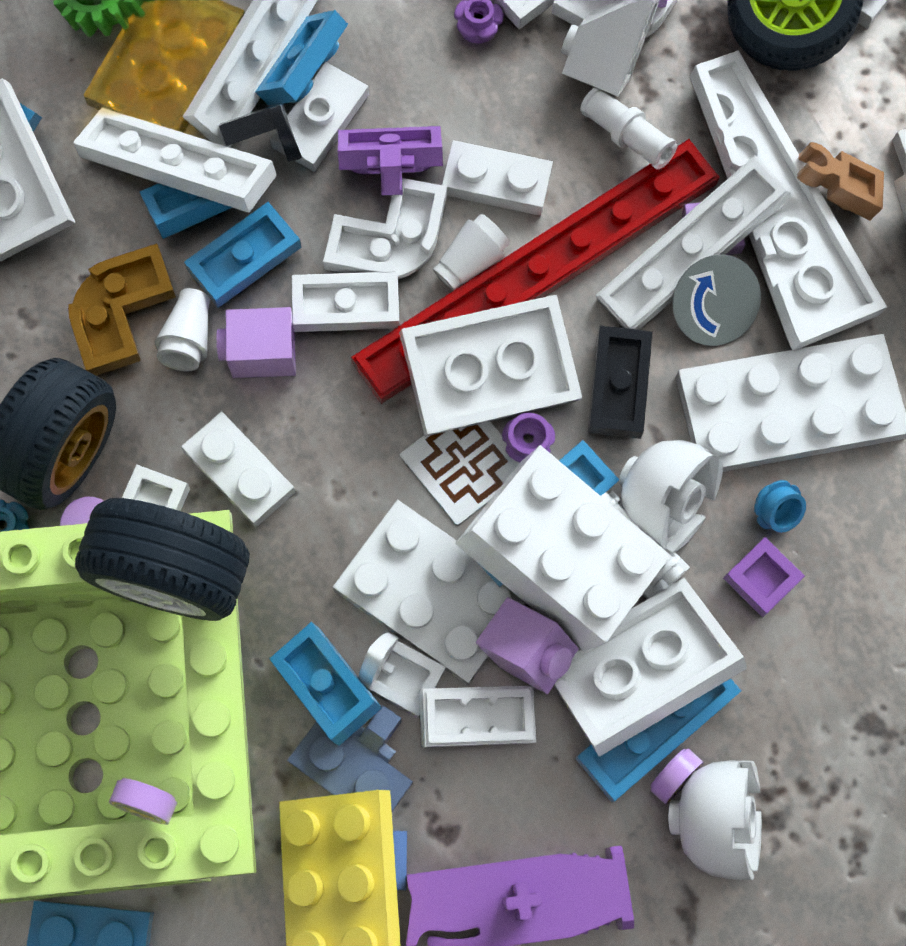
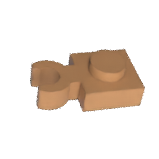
M810 142L799 154L798 159L807 164L797 173V179L811 187L822 186L828 189L827 200L869 221L883 209V171L843 151L833 158L832 154L825 147L814 142Z

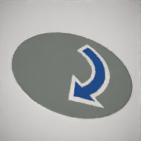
M712 255L698 260L683 273L674 291L673 313L679 328L691 340L708 346L724 345L738 339L751 327L758 314L761 303V290L758 279L745 262L733 256Z

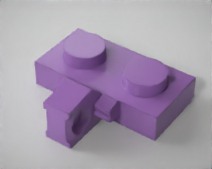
M441 127L338 130L339 170H351L358 174H381L382 196L403 195L402 173L422 172L433 166H443Z

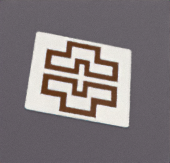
M490 421L430 436H422L400 453V457L456 525L462 523L489 502L519 465V462L511 459L506 453L505 448L507 444L503 441L500 432Z

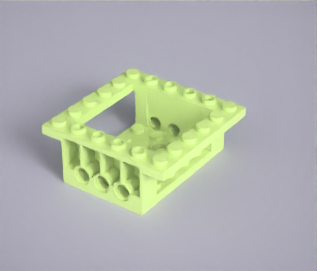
M230 510L190 513V515L209 521L233 533ZM87 523L0 532V904L211 882V878L256 873L238 599H236V606L229 616L219 621H208L180 616L144 606L87 583L81 579L75 568V558L79 551ZM81 649L94 650L98 657L96 670L86 678H74L69 671V662L73 654ZM84 704L95 705L100 712L98 727L88 735H77L71 726V718L74 711ZM95 760L100 764L103 771L102 782L94 791L81 793L74 785V772L81 763ZM122 778L136 780L174 796L177 805L169 824L164 825L152 822L111 805L109 800L117 781Z

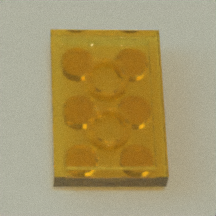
M155 0L144 2L141 7L145 15L138 17L133 14L128 18L129 28L121 29L83 96L87 105L97 110L101 108L109 109L185 133L190 123L183 118L184 113L245 14L243 9L221 0Z

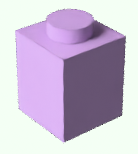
M291 307L226 310V329H217V354L219 361H227L232 378L296 376L295 332Z
M508 597L475 642L499 668L547 695L556 681L568 671L572 658L579 649L557 622Z

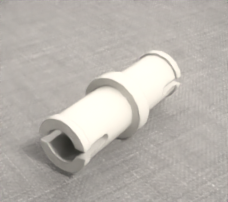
M596 87L585 96L580 108L582 114L611 134V140L620 148L628 146L651 163L655 169L665 167L673 158L677 150L676 141L667 137L648 123L644 112L637 107L628 108L609 93Z

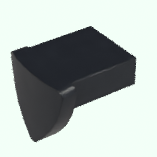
M278 103L219 124L226 146L276 129L288 163L302 158L283 103Z

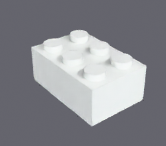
M541 445L519 463L455 543L533 610L557 622L583 652L605 644L671 556Z

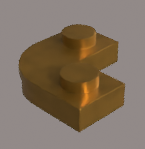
M157 243L104 260L88 269L91 275L81 284L75 294L73 303L68 306L70 323L86 371L97 376L141 361L126 314L176 298Z

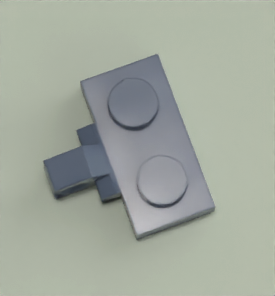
M382 705V709L376 713L366 728L361 726L340 746L332 742L319 724L315 722L287 760L332 795L390 790L392 812L413 784L412 780L389 764L396 751L386 743L401 724L402 718L384 705Z

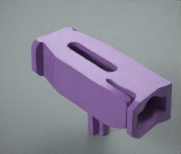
M622 846L605 848L606 859L600 858L599 855L589 857L587 854L577 856L576 853L569 855L555 854L407 875V884L412 902L406 946H417L419 937L429 930L459 932L478 928V933L474 936L462 938H445L430 935L427 938L428 946H514L588 934L589 930H598L599 926L609 925L614 920L619 930L633 929L634 916Z

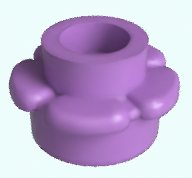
M462 0L455 8L454 18L458 20L457 29L465 40L481 44L490 41L498 32V25L503 22V11L500 5L493 4L492 0ZM481 14L483 18L477 19L474 18V15Z
M531 412L522 413L513 420L508 421L502 432V439L507 444L505 448L506 453L511 459L519 463L539 445L550 453V445L555 442V431L552 425L542 416ZM529 434L533 436L534 440L531 443H526L523 437Z

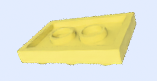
M373 790L280 801L286 946H401L390 790Z

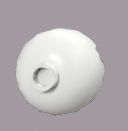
M684 440L661 441L646 449L639 457L633 456L623 467L619 478V483L623 486L621 492L622 508L639 529L656 541L665 551L676 552L689 542L706 518L702 514H696L701 506L704 497L715 500L723 474L722 460L720 457L710 453L709 450Z
M729 760L708 764L694 771L685 781L680 800L672 799L670 801L668 821L671 835H680L683 851L697 868L711 876L736 880H753L754 875L752 871L758 870L761 850L762 816L761 811H756L754 797L749 796V793H760L759 777L754 761Z

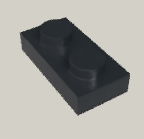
M600 325L597 334L588 433L641 439L644 433L653 331Z

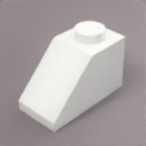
M616 0L590 12L579 26L572 24L561 49V53L568 56L562 74L618 97L631 78L660 0Z

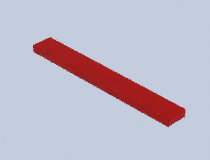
M690 139L684 141L677 146L676 153L665 167L655 169L650 163L351 357L353 366L379 402L383 404L412 385L399 334L401 329L546 297L684 207L685 204L690 203L716 186L720 176Z

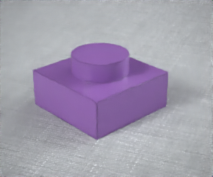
M764 537L723 579L763 618L805 575Z

